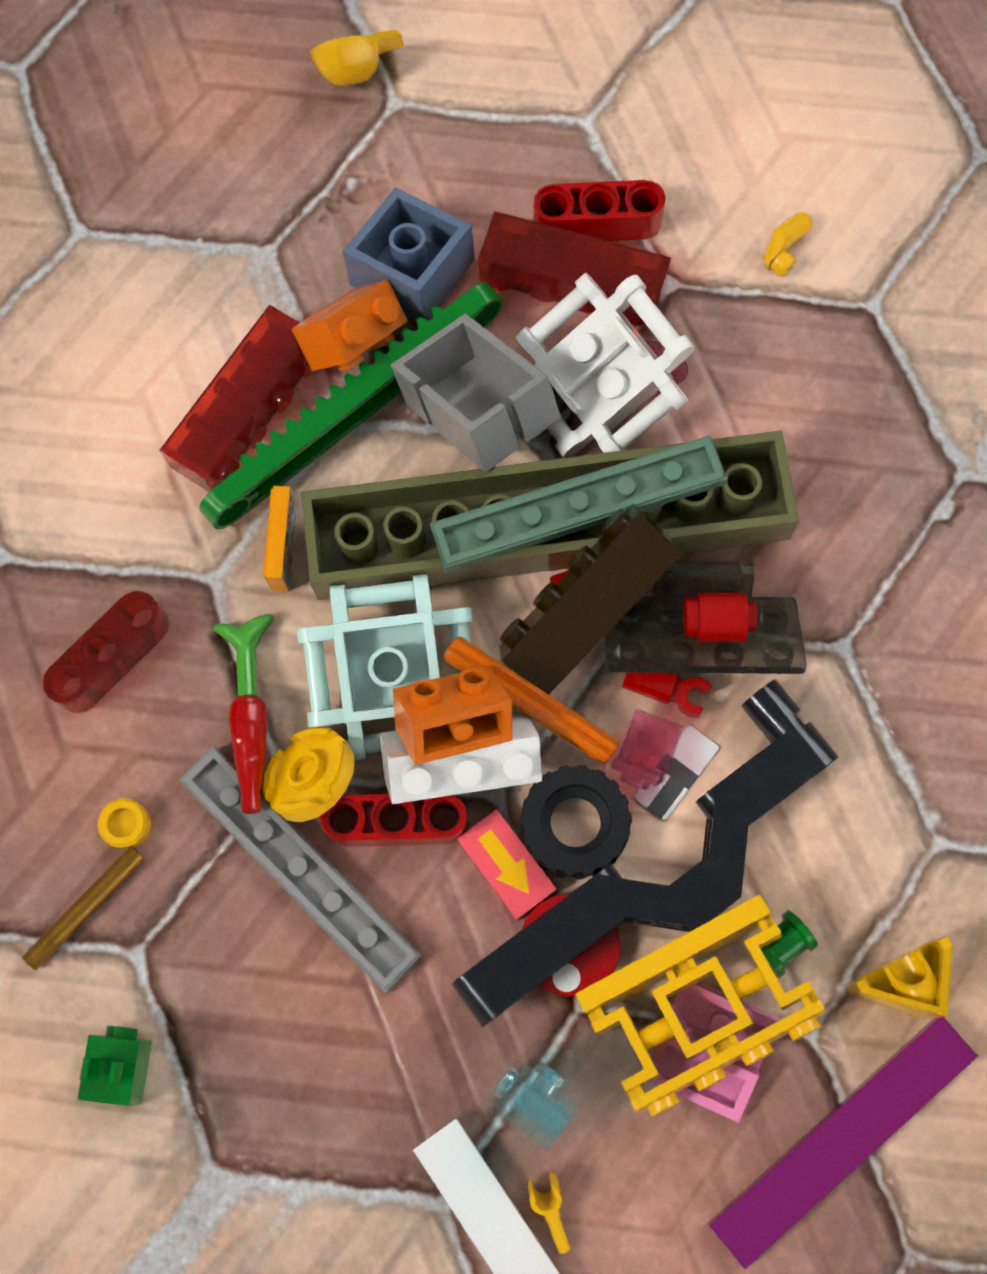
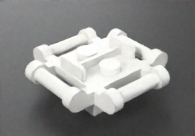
M585 272L575 281L577 287L531 328L525 326L515 335L520 345L535 360L536 364L534 366L549 377L551 385L567 406L582 421V424L573 431L562 417L547 428L557 441L555 447L563 458L572 457L594 438L604 453L623 451L671 409L679 410L689 401L672 379L671 372L693 353L695 346L686 335L680 336L645 293L646 285L638 275H631L622 281L616 288L615 293L608 298L597 283ZM590 301L596 310L554 348L548 351L543 342ZM630 305L665 348L660 357L656 356L623 314ZM660 390V395H658L653 401H651L646 407H644L639 413H637L618 431H616L614 434L611 432V430H613L618 424H620L625 418H627L633 411H635L654 393Z

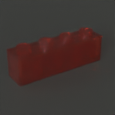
M494 211L478 258L479 280L488 283L496 290L508 291L512 289L530 294L531 297L538 301L550 303L553 301L560 302L577 287L575 281L585 272L597 283L608 298L615 293L616 288L622 281L631 275H638L646 285L645 293L659 309L668 279L671 257ZM588 301L578 311L592 314L596 308ZM631 305L623 312L633 326L646 325Z
M268 305L159 451L170 468L208 492L240 468V456L243 453L246 454L250 448L255 449L256 443L262 442L267 431V424L276 412L281 413L287 408L292 400L295 386L303 376L307 377L313 372L291 328L299 324L298 321L272 305Z

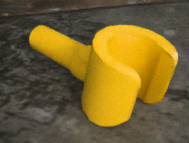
M549 1172L551 1190L546 1193L536 1191L532 1178L529 1179L530 1204L534 1212L544 1215L558 1253L564 1254L571 1248L560 1219L559 1208L561 1207L562 1199L559 1179L556 1174Z

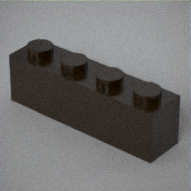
M634 504L625 512L619 509L613 513L601 529L604 535L591 549L588 546L582 547L568 563L567 569L570 571L557 585L554 582L546 585L533 602L536 608L524 621L520 618L515 619L500 637L502 642L499 646L501 660L518 675L547 694H550L683 554L676 542Z

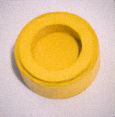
M128 798L111 801L102 809L98 818L100 836L107 844L118 849L127 850L130 846H139L146 840L151 829V818L146 808Z

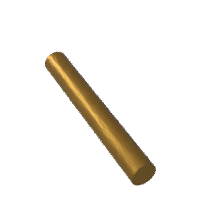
M130 846L22 956L23 960L31 968L37 970L146 858L135 847Z

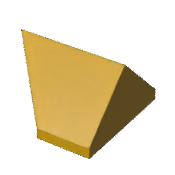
M948 936L934 939L845 985L850 994L919 1018L948 1017L953 945Z

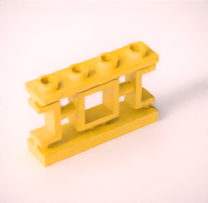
M760 894L575 994L584 1013L588 1015L595 1033L602 1035L621 1024L644 1070L621 1081L635 1112L641 1113L648 1109L651 1117H655L679 1104L680 1101L676 1094L694 1084L699 1092L708 1089L727 1078L723 1068L740 1059L743 1060L746 1067L774 1052L770 1044L788 1033L792 1040L796 1041L821 1027L817 1018L825 1014L826 1009L817 997L810 981L785 993L761 951V948L782 938V933L774 922L771 912ZM760 928V933L744 941L757 966L756 968L729 981L716 956L697 966L696 961ZM714 974L738 1019L691 1043L668 999ZM668 977L669 982L651 991L665 1017L638 1031L628 1010L624 1006L606 1015L605 1010ZM768 986L782 1011L799 1001L803 1004L804 1008L738 1042L736 1035L754 1026L740 1000ZM674 1036L689 1061L705 1052H708L711 1058L648 1092L643 1088L645 1084L661 1076L648 1050Z

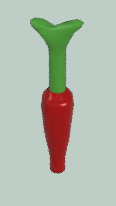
M271 614L255 617L239 627L225 623L213 626V630L230 642L237 653L238 697L230 704L229 726L234 763L241 791V812L243 814H257L261 812V786L265 766L268 715L266 704L257 696L255 651L263 633L274 620V616Z

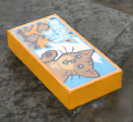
M273 486L270 494L263 576L272 591L289 592L297 506L290 486Z

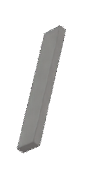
M215 745L179 779L187 790L385 993L422 957L290 821L284 819L271 808L270 803L265 800L262 793L260 813L243 814L241 812V791L235 765Z

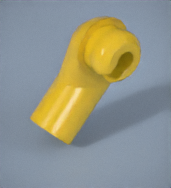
M798 212L773 230L763 257L767 270L772 269L777 276L781 277L787 275L793 269L796 258L788 250L792 243L811 231L812 220L808 214Z

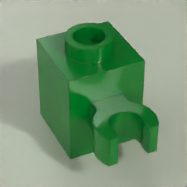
M107 1025L105 1035H88L85 1057L82 1060L79 1078L81 1081L77 1100L123 1106L142 1104L152 1041L137 1039L138 1029L120 1026Z

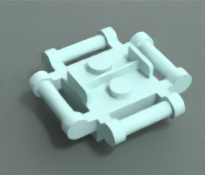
M427 573L413 575V580L379 585L347 589L345 584L330 586V599L334 624L296 629L298 644H303L311 712H307L308 727L346 723L348 741L355 756L354 761L367 759V754L381 752L380 734L365 735L363 721L395 717L394 688L410 685L419 680H431L441 677L435 627L449 625L451 642L456 637H462L471 643L468 624L473 622L471 607L432 612ZM416 600L417 613L350 621L349 608ZM334 640L342 708L331 709L322 641ZM454 667L455 674L461 672L460 670Z

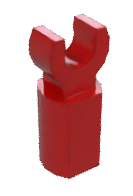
M633 657L621 688L666 705L669 701L674 702L684 715L699 718L703 708L690 703L687 695L691 691H699L708 695L712 685L701 678H690L686 681L679 679V674Z

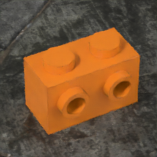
M385 279L350 290L291 328L312 371L337 366L339 371H344L361 363L365 359L362 353L367 349L375 350L388 344L389 340H394L393 331L407 323L408 320L389 280Z
M490 666L469 668L460 673L431 680H419L413 684L393 689L395 730L414 765L512 741V699Z

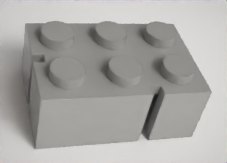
M463 314L391 364L407 406L429 425L432 423L437 432L485 473L518 450L519 445L517 441L522 438L529 442L561 419L549 377L467 314Z

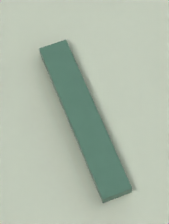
M709 435L432 522L430 527L445 573H449L603 524L617 510L622 509L625 512L632 504L641 511L723 486L726 484L727 477L712 438Z

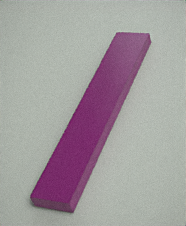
M935 1017L707 1224L746 1270L972 1063L978 1055L944 1017Z

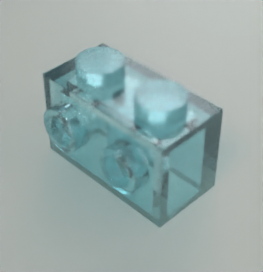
M541 1061L535 1070L527 1064L524 1065L520 1072L511 1066L492 1093L500 1099L494 1111L547 1151L550 1150L580 1104L562 1091L568 1081Z

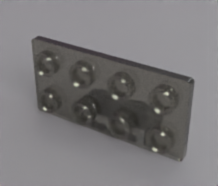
M675 561L652 586V595L642 596L604 636L606 670L608 672L804 674L807 661L796 599L793 597H752L755 577L753 562ZM745 592L747 602L756 603L757 629L756 632H748L746 642L698 643L697 638H685V598H696L697 593Z

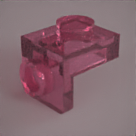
M636 709L619 756L613 759L611 768L622 772L620 780L629 785L646 790L650 784L658 786L666 778L685 726L644 710Z

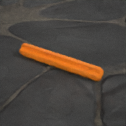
M456 637L448 646L443 657L447 663L461 672L469 668L490 666L512 699L514 707L597 762H608L615 753L618 746V741L472 643L462 637Z

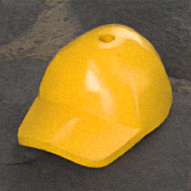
M388 30L372 35L336 38L312 48L310 54L316 68L326 80L334 85L349 86L371 79L377 70L379 55L401 49L404 46L403 37L398 30Z

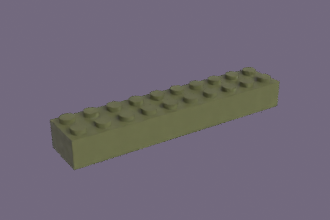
M782 430L712 439L727 477L726 484L642 511L676 542L683 554L790 540L799 523V517ZM684 443L498 466L491 468L486 473L482 469L302 491L301 499L310 585L317 600L330 599V586L345 584L346 589L410 581L413 580V575L427 573L429 586L567 569V565L572 557L582 547L588 546L591 549L604 535L601 529L605 523L449 573H445L430 523Z

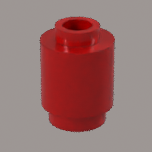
M745 592L697 593L696 598L684 599L685 638H697L698 643L746 642L748 632H756V603L747 602Z

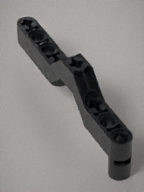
M776 679L763 686L741 705L771 744L716 784L695 802L706 816L702 861L669 886L623 879L611 864L466 971L451 985L482 1028L620 923L627 922L690 932L711 921L741 898L748 827L839 757L811 722L804 725L796 714L801 709Z

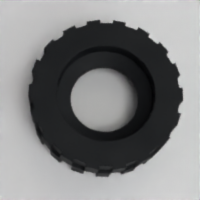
M566 765L559 767V770L555 772H547L542 776V782L532 785L522 805L521 834L527 850L541 868L555 873V876L564 878V876L573 877V880L583 879L586 876L593 877L607 866L613 865L629 840L632 815L631 812L629 813L628 799L625 794L621 793L619 790L620 786L614 779L611 781L605 776L604 772L598 769L596 771L588 769L585 765H578V767ZM566 799H584L590 802L599 813L600 830L595 839L587 845L581 847L567 846L561 843L552 831V813L556 806Z

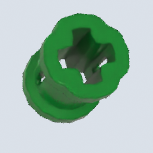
M789 910L781 915L782 922L777 925L782 933V938L761 948L775 976L779 979L785 974L784 967L806 949L813 951L818 946L817 940L807 926Z

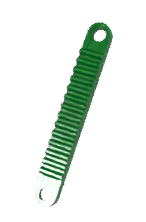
M482 282L469 289L445 309L433 306L431 308V320L422 317L417 319V331L405 328L402 330L404 341L400 343L391 339L388 341L389 352L387 354L379 351L373 353L375 360L373 365L364 362L358 364L361 373L359 376L356 377L347 373L344 375L346 386L341 388L331 385L329 387L331 393L329 399L320 396L315 398V410L312 411L304 407L300 409L301 421L296 422L287 419L285 421L287 431L284 434L273 430L270 433L272 441L270 445L260 442L256 443L257 455L254 457L243 453L240 456L242 466L214 487L203 498L199 506L200 512L217 530L235 523L271 494L273 486L285 484L401 393L391 368L392 363L463 314H467L481 326L486 327L503 307V299L488 283Z

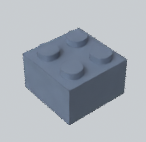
M395 187L343 250L350 286L357 288L388 279L404 314L415 320L419 317L429 320L432 316L431 308L433 306L439 307L475 261L472 225Z

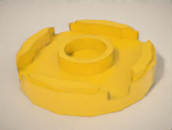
M312 727L292 736L289 740L293 743L285 751L279 748L272 756L265 771L262 789L264 798L270 803L271 808L287 821L305 822L321 816L337 803L348 788L354 773L355 756L350 744L335 731L327 727Z

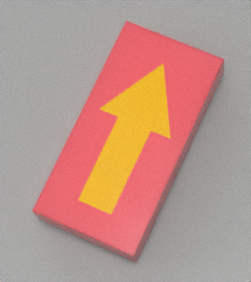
M497 809L457 838L459 844L516 921L557 891L556 887Z

